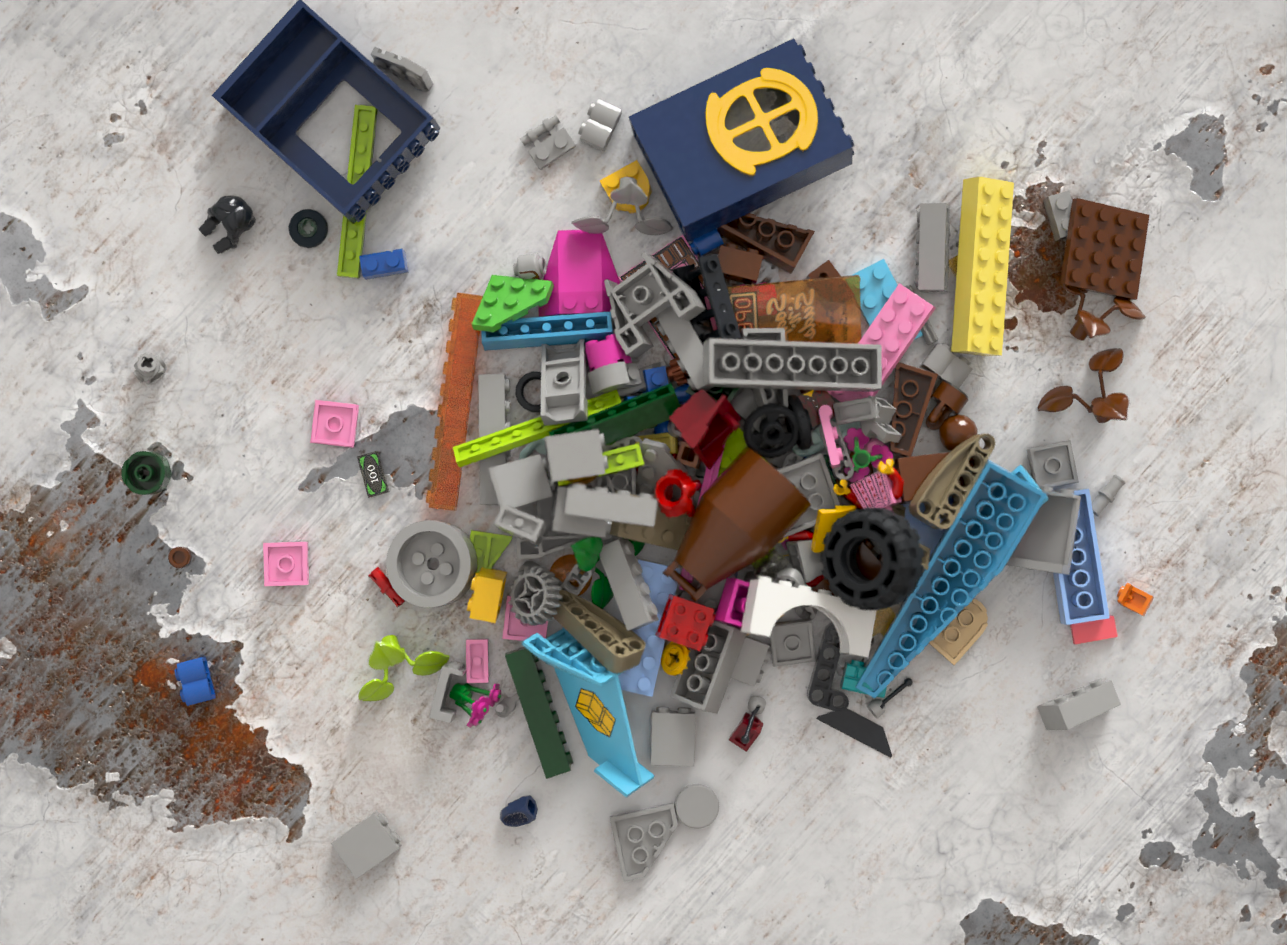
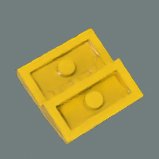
M835 506L834 509H818L811 550L814 553L824 551L825 545L823 540L826 533L831 531L832 524L838 518L847 515L846 513L856 510L857 507Z

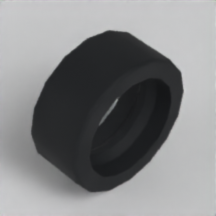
M532 371L519 379L515 395L518 403L525 410L540 413L541 404L533 405L528 403L523 394L524 387L529 381L534 379L541 380V372Z

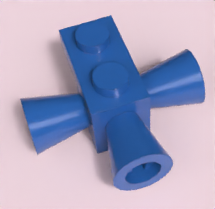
M665 366L642 370L646 391L642 392L643 394L669 384ZM688 383L674 388L680 404H685L691 398V395L686 393L689 387ZM625 396L624 401H627L637 396ZM669 421L654 427V434L668 432Z

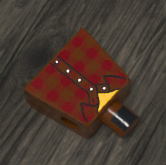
M800 390L801 395L798 397L803 408L807 409L810 415L812 428L821 424L819 409L823 405L830 406L832 418L835 417L833 407L835 401L826 390Z

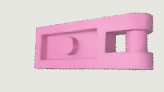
M823 405L819 409V416L831 466L834 469L841 467L840 461L844 459L841 447L836 448L835 440L839 438L836 426L831 427L830 423L833 416L832 409L828 405Z

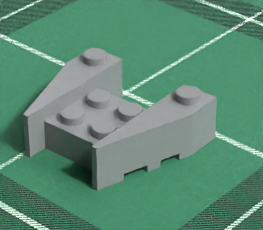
M645 252L642 253V256L647 264L623 282L617 284L608 279L604 281L607 296L611 303L612 310L610 311L615 322L616 338L626 355L638 358L654 346L642 325L670 305H672L679 318L688 322L706 310L695 290L654 256Z
M554 481V487H559L558 482ZM573 484L566 485V486H562V487H566V488L571 487V488H573ZM586 486V490H592L591 487ZM555 491L552 492V497L536 501L537 518L544 521V525L547 526L539 547L516 537L517 559L541 558L590 537L588 535L550 530Z

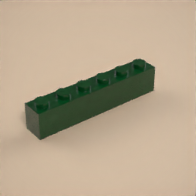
M671 383L589 415L586 421L571 422L551 430L549 435L557 436L599 429V434L604 436L605 445H612L620 439L632 437L640 431L652 429L665 421H671L669 417L681 406Z
M525 647L505 653V658L546 779L571 771L570 764L574 762L570 751H565L563 744L567 743L564 732H559L557 723H560L557 711H552L550 703L553 700L550 691H545L543 682H546L542 669L538 670L536 662L539 661V658Z

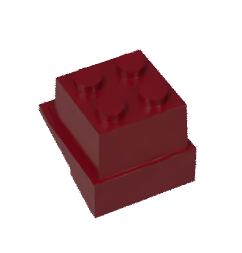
M703 388L698 393L693 394L689 401L682 407L677 408L669 417L681 432V437L709 470L724 451L723 446L732 432L740 427L739 422L741 420V417L724 394L716 402Z

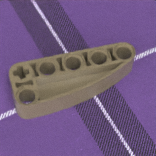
M988 433L976 434L958 445L939 462L910 502L909 511L911 515L933 529L949 528L994 450V437ZM981 438L984 440L985 444L983 449L979 445V441ZM971 457L974 460V466L972 468L969 465V459ZM960 476H962L964 479V484L962 487L958 483V479ZM949 495L953 497L952 505L948 503ZM921 502L925 505L923 513L919 510Z
M565 590L559 591V595L563 596L558 602L561 606L556 607L558 614L552 615V617L608 671L621 673L640 664L646 645L632 630L627 631L626 626L621 621L595 604Z

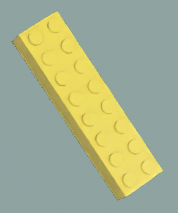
M980 176L963 179L951 352L979 356H1002L1014 190L1013 182Z

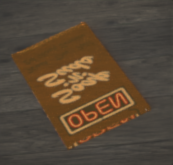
M859 275L727 287L739 330L744 328H785V341L858 344L861 340Z

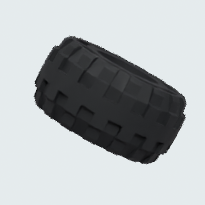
M883 508L857 509L846 513L847 515L842 518H838L832 524L831 531L826 533L823 540L825 545L824 551H821L820 561H823L824 565L822 570L823 577L830 583L829 589L833 594L841 597L843 603L850 607L859 608V610L886 609L906 600L905 598L912 594L918 586L917 580L919 577H922L924 569L922 565L924 550L918 542L920 537L917 531L910 527L909 521L902 515H897L893 511ZM866 538H870L878 545L883 558L881 571L874 580L866 578L857 565V551L860 544Z

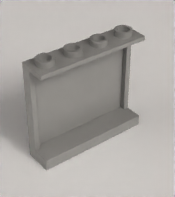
M1040 486V489L1047 494L1049 500L1040 506L1006 565L1069 575L1081 496L1074 495V490L1060 489V493L1053 492L1051 487Z

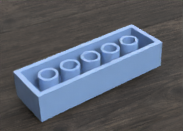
M1089 489L1074 490V495L1081 496L1070 574L1053 572L1061 624L1065 625L1110 618Z
M638 559V563L642 568V577L649 586V595L652 603L657 608L659 620L637 630H632L645 642L646 646L640 664L618 675L621 690L653 697L665 639L659 638L655 634L669 594L675 595L677 583L671 577H666L663 574L668 565ZM676 568L675 570L680 574L681 568Z

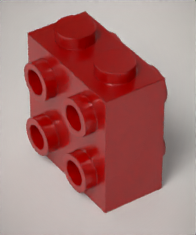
M669 594L655 635L659 638L701 651V648L705 647L708 635L706 633L708 627L712 626L715 614L713 612L715 609Z

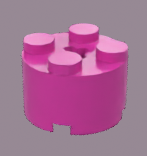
M616 334L606 336V340L603 341L591 340L585 343V353L590 372L613 363H632L631 356L626 355L616 338Z

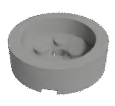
M419 521L405 527L393 539L387 553V575L393 589L408 603L424 608L446 606L459 600L470 589L472 579L475 576V572H477V555L469 537L457 526L443 521ZM432 558H437L439 561V567L436 570L429 567V562Z

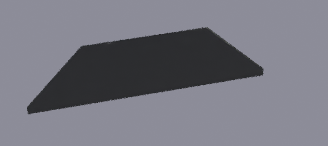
M845 709L842 712L833 711L816 718L890 758L892 757L884 728L849 709Z

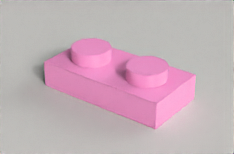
M466 639V683H488V639Z

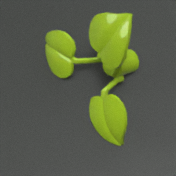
M385 636L381 642H375L374 649L368 660L369 666L372 669L384 670V678L382 681L373 679L367 682L359 691L358 698L362 701L371 702L389 697L394 691V685L387 682L388 667L399 664L404 659L411 666H414L412 668L414 674L426 676L442 669V666L448 662L450 656L441 652L428 651L416 657L415 661H412L406 654L405 649L400 648L397 636Z

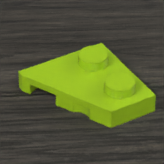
M471 530L470 540L477 555V573H479L482 567L492 569L511 542L512 536Z

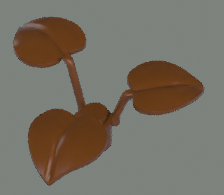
M1062 272L1053 273L1051 276H1054L1060 284ZM1061 285L1068 292L1079 295L1081 298L1077 315L1074 318L1076 322L1070 330L1071 335L1078 340L1084 341L1087 336L1091 339L1096 336L1108 335L1111 329L1103 319L1114 310H1120L1124 316L1132 319L1142 320L1146 318L1132 301L1120 297L1113 299L1116 305L1112 306L1100 318L1095 317L1091 313L1082 310L1086 296L1085 293H1088L1087 290Z
M1121 348L1106 349L1096 353L1090 359V369L1098 371L1102 397L1093 399L1091 406L1077 394H1072V387L1059 386L1051 389L1042 397L1038 405V411L1060 412L1070 407L1073 399H1076L1088 410V413L1093 412L1098 423H1106L1110 420H1127L1128 396L1124 393H1112L1106 397L1103 381L1104 371L1112 372L1121 365L1124 357L1123 350Z

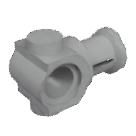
M144 353L138 357V361L134 364L136 370L133 373L140 383L145 381L148 385L165 373L163 367L166 364L159 355L155 357L152 353Z

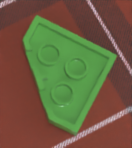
M492 275L473 319V330L495 332L501 329V325L509 320L515 321L528 314V310L547 304L554 288L553 282Z

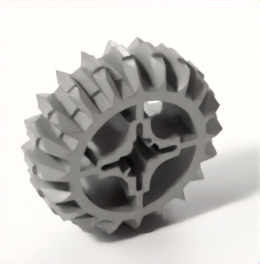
M540 566L524 568V571H519L518 577L513 578L514 584L509 585L512 588V592L508 594L511 597L508 603L513 605L511 612L516 613L515 618L521 620L524 624H546V621L552 620V615L558 614L556 607L561 606L558 602L559 599L563 598V596L559 595L562 587L557 586L560 580L555 578V573L550 572L547 568H540Z

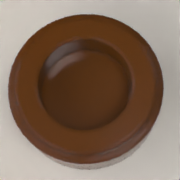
M185 547L173 548L168 555L169 563L175 568L188 566L191 562L190 551Z

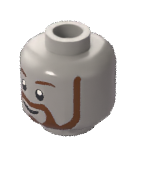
M538 253L520 255L517 258V263L513 265L515 276H519L521 279L541 280L547 271L545 259L541 258Z

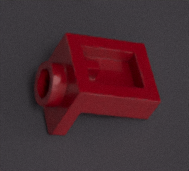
M747 712L729 737V741L746 752L760 735L764 725L755 716L748 736L750 740L747 744H743L741 737L745 734L751 716Z

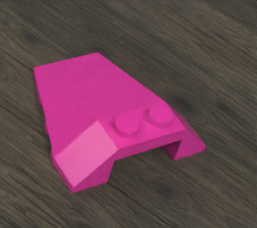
M558 230L548 261L547 271L543 280L552 281L554 288L548 303L541 307L538 305L539 317L611 312V303L607 296L604 281L608 279L620 284V280L602 233L592 234L582 230Z

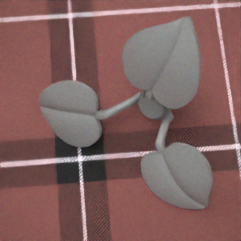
M632 177L621 178L619 188L611 192L610 198L613 200V204L605 219L599 216H587L571 222L576 228L592 234L604 233L609 230L607 223L610 221L617 203L635 205L639 223L635 224V228L639 232L646 235H662L673 230L672 225L665 219L659 217L642 218L639 206L647 203V196L637 186V180Z

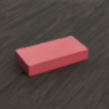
M1110 615L1109 619L1070 624L1073 644L1118 637L1114 616Z

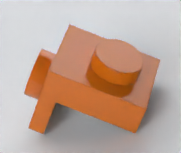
M1128 582L1125 587L1122 586L1117 594V602L1120 605L1142 616H1145L1154 599L1152 595L1132 586Z

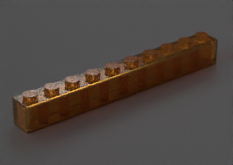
M457 293L456 298L453 297L451 310H454V319H450L448 329L452 334L451 340H447L446 353H449L448 362H444L443 374L446 375L445 383L441 384L440 396H443L442 405L439 404L437 417H441L440 426L435 428L434 438L438 439L437 447H433L432 460H435L434 469H430L429 481L432 482L431 490L427 491L426 503H429V508L457 511L462 467L459 468L457 465L453 447L466 443L480 331L473 330L472 322L483 298L481 295Z

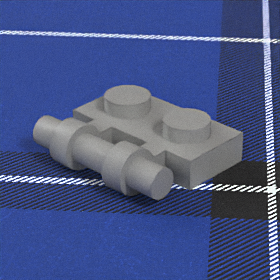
M556 115L551 119H545L542 121L543 124L534 130H528L526 135L520 138L524 146L530 142L535 146L528 153L540 170L576 147L564 127L557 132L554 129V126L560 123ZM548 131L551 136L540 143L537 137Z

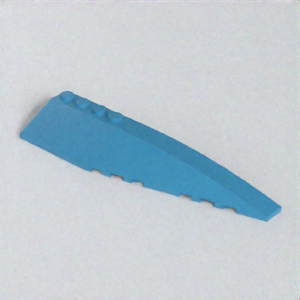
M989 459L987 460L953 524L945 530L930 555L928 570H923L922 577H919L917 580L918 586L912 594L905 598L906 600H904L856 685L857 689L875 698L1003 570L1045 500L1046 493ZM864 682L867 683L873 689V691L862 686V684Z

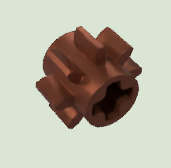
M679 357L670 360V366L666 367L670 382L676 381L678 386L687 383L689 376L688 372H683L678 365Z

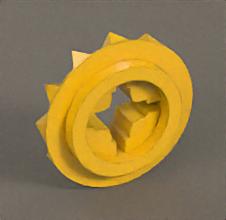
M674 642L669 643L664 648L661 656V666L664 672L672 676L683 674V670L688 669L687 662L691 660L688 655L691 651L686 646ZM673 654H674V655H678V659H679V662H678V663L676 662V659H675V657L673 656Z

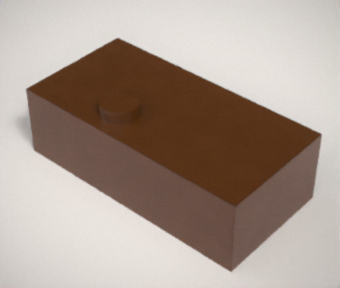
M950 452L904 457L894 460L892 468H895L904 480L903 494L901 496L902 502L899 503L900 505L909 504L928 475ZM972 457L969 459V465L971 468L974 466V460ZM960 476L958 479V483L961 487L964 484V479L962 476Z

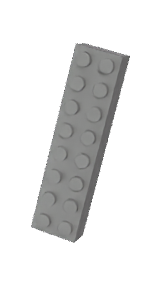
M709 338L703 342V387L875 392L882 389L881 345Z

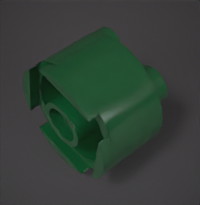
M139 451L132 454L123 463L121 476L124 484L133 493L154 495L167 488L171 479V468L168 460L162 455L155 452ZM144 471H149L150 474H149L148 476H146V475H143V472H144Z

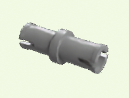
M1114 475L1105 488H1101L1098 491L1099 495L1092 502L1093 514L1095 516H1099L1108 503H1112L1115 500L1114 496L1125 485V481L1119 476Z

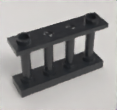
M717 253L698 257L699 267L697 268L692 264L672 270L675 275L696 291L706 310L690 320L702 343L709 338H742ZM700 275H702L705 284L703 289H701L698 279ZM706 296H708L711 305L709 310H707L704 299ZM712 317H714L717 325V330L715 331L710 320Z

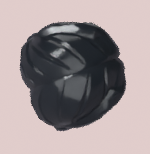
M231 195L223 196L216 204L208 208L207 220L201 225L199 231L206 237L212 233V230L216 228L220 221L222 222L227 231V237H223L216 244H213L214 250L217 254H220L230 248H236L240 235L250 230L256 219L253 216L251 207L242 198Z

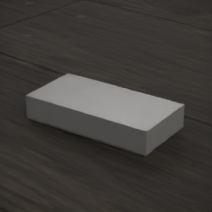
M876 396L833 404L836 425L879 418Z

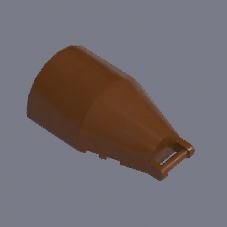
M745 447L701 496L676 556L663 571V574L666 577H671L691 595L690 598L694 602H697L712 586L768 555L811 507V503L771 464L753 450ZM679 565L701 584L698 589L675 570Z

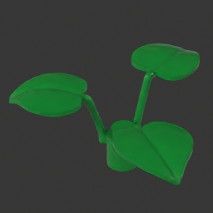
M590 536L571 545L578 567L582 571L592 570L600 560L599 554L603 549L601 538ZM629 539L634 546V555L636 556L642 551L645 543ZM596 567L595 572L600 576V579H596L592 585L591 598L593 604L603 609L611 601L614 594L607 576Z

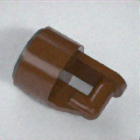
M942 381L931 396L937 402V405L926 418L927 427L930 430H938L951 413L958 415L968 402V396L952 383Z

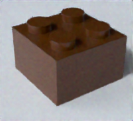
M726 243L725 246L721 245L718 258L724 279L748 285L756 284L763 255H759L758 250L747 248L746 251L739 250L737 245Z

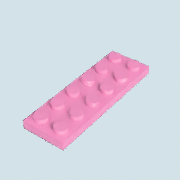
M900 283L858 343L881 345L882 385L936 308ZM879 390L875 392H827L840 402L875 396Z

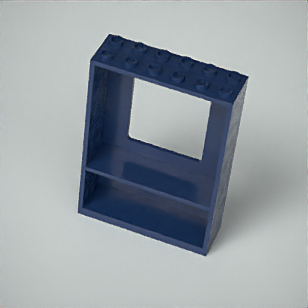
M298 0L212 94L225 109L353 224L356 221L360 222L365 217L366 210L371 205L374 206L381 199L380 195L395 184V179L400 173L403 174L408 170L410 162L424 152L426 144L429 141H434L441 129L426 110L302 0ZM342 81H346L401 130L400 135L379 157L382 161L378 162L376 160L355 184H350L296 135L299 128Z

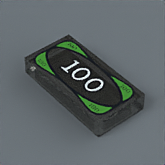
M379 451L357 456L368 498L389 493Z

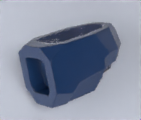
M527 795L508 803V806L504 807L500 812V820L504 825L510 827L531 823L536 820L538 810L536 801L531 795Z

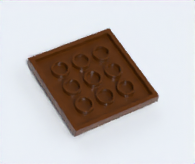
M1080 198L1072 199L1060 285L1129 300H1137L1150 215Z

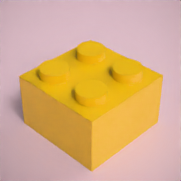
M482 567L479 573H475L471 583V590H474V593L469 598L467 611H470L469 618L496 623L502 605L507 577L506 571Z

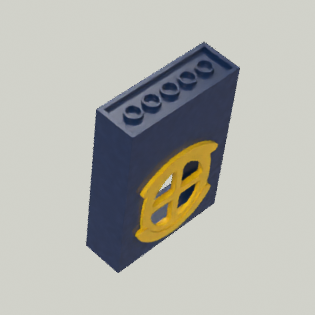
M794 38L628 117L633 135L687 242L852 164V156L854 155L852 147H854V142L850 134H845L843 130L845 126L841 117H836L833 112L835 107L832 100L826 98L823 93L825 92L821 80H816L814 76L816 73L812 63H807L803 46L801 44L798 45ZM762 88L777 89L787 93L792 100L773 111L764 113L753 92ZM745 97L755 114V119L733 130H727L725 128V118L729 108L738 98ZM792 110H797L800 114L799 125L793 136L786 143L780 144L769 122ZM760 127L763 129L771 149L766 152L745 151L735 146L733 139L754 128Z

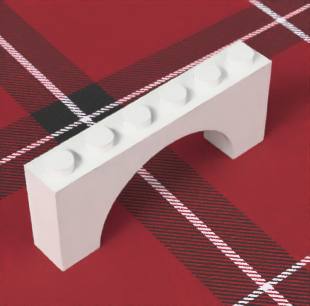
M759 576L758 580H750L741 632L770 637L775 622L783 613L791 608L807 605L823 612L832 621L839 636V653L857 657H869L877 610H859V608L850 607L843 603L841 597L832 596L831 591L818 589V592L811 591L812 587L799 585L798 588L791 587V582L779 581L777 584L772 582V578Z

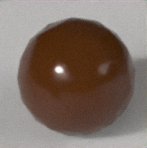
M960 414L945 419L939 429V439L942 445L949 451H952L962 442L978 434L974 421Z

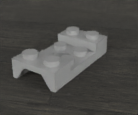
M580 339L574 348L558 350L547 344H542L541 418L544 425L588 420V402L586 399V367H588V361L585 353L586 345L584 339ZM562 377H569L565 382H558Z

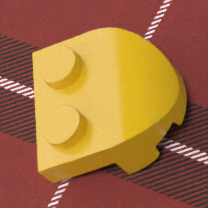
M637 160L599 180L613 204L610 194L619 188L620 179L623 177L635 178L637 186L647 196V203L639 206L640 211L649 203L648 200L652 193V188ZM617 203L615 207L618 211L636 213L635 205Z

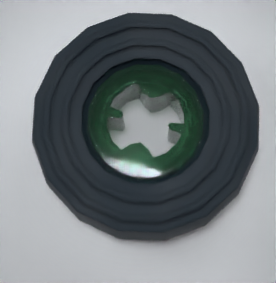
M300 210L290 219L289 234L292 240L301 247H316L327 236V222L323 215L315 210ZM307 223L314 227L310 234L303 230V226L307 227Z

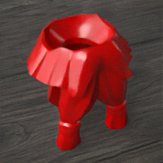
M681 469L668 470L666 475L656 482L654 488V499L657 500L660 512L669 518L678 517L684 513L688 517H692L695 513V506H693L691 497L696 491H699L702 484L698 479L691 480V477L687 476V473ZM673 484H676L681 489V497L676 502H670L673 494Z

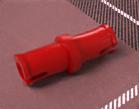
M379 567L375 568L368 575L381 589L380 592L383 595L386 594L397 608L405 602L393 589L389 578Z

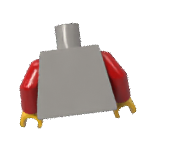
M802 530L782 538L779 543L789 539L786 542L792 568L801 573L807 586L814 587L824 579L822 573L824 565L823 561H820L821 553H814L811 550L814 532Z

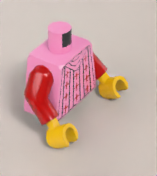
M889 458L886 461V465L883 461H880L878 472L851 484V488L847 487L848 482L845 479H841L840 485L843 488L835 484L833 489L837 495L844 494V497L859 509L883 508L893 511L892 506L902 502L901 496L903 494L904 480L898 471L892 468L894 461Z

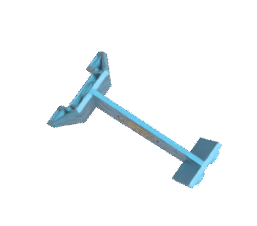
M564 627L546 639L536 633L522 641V645L546 664L554 667L588 756L599 764L594 772L626 798L654 779L655 775L637 762L618 677L623 672L612 673L608 671Z

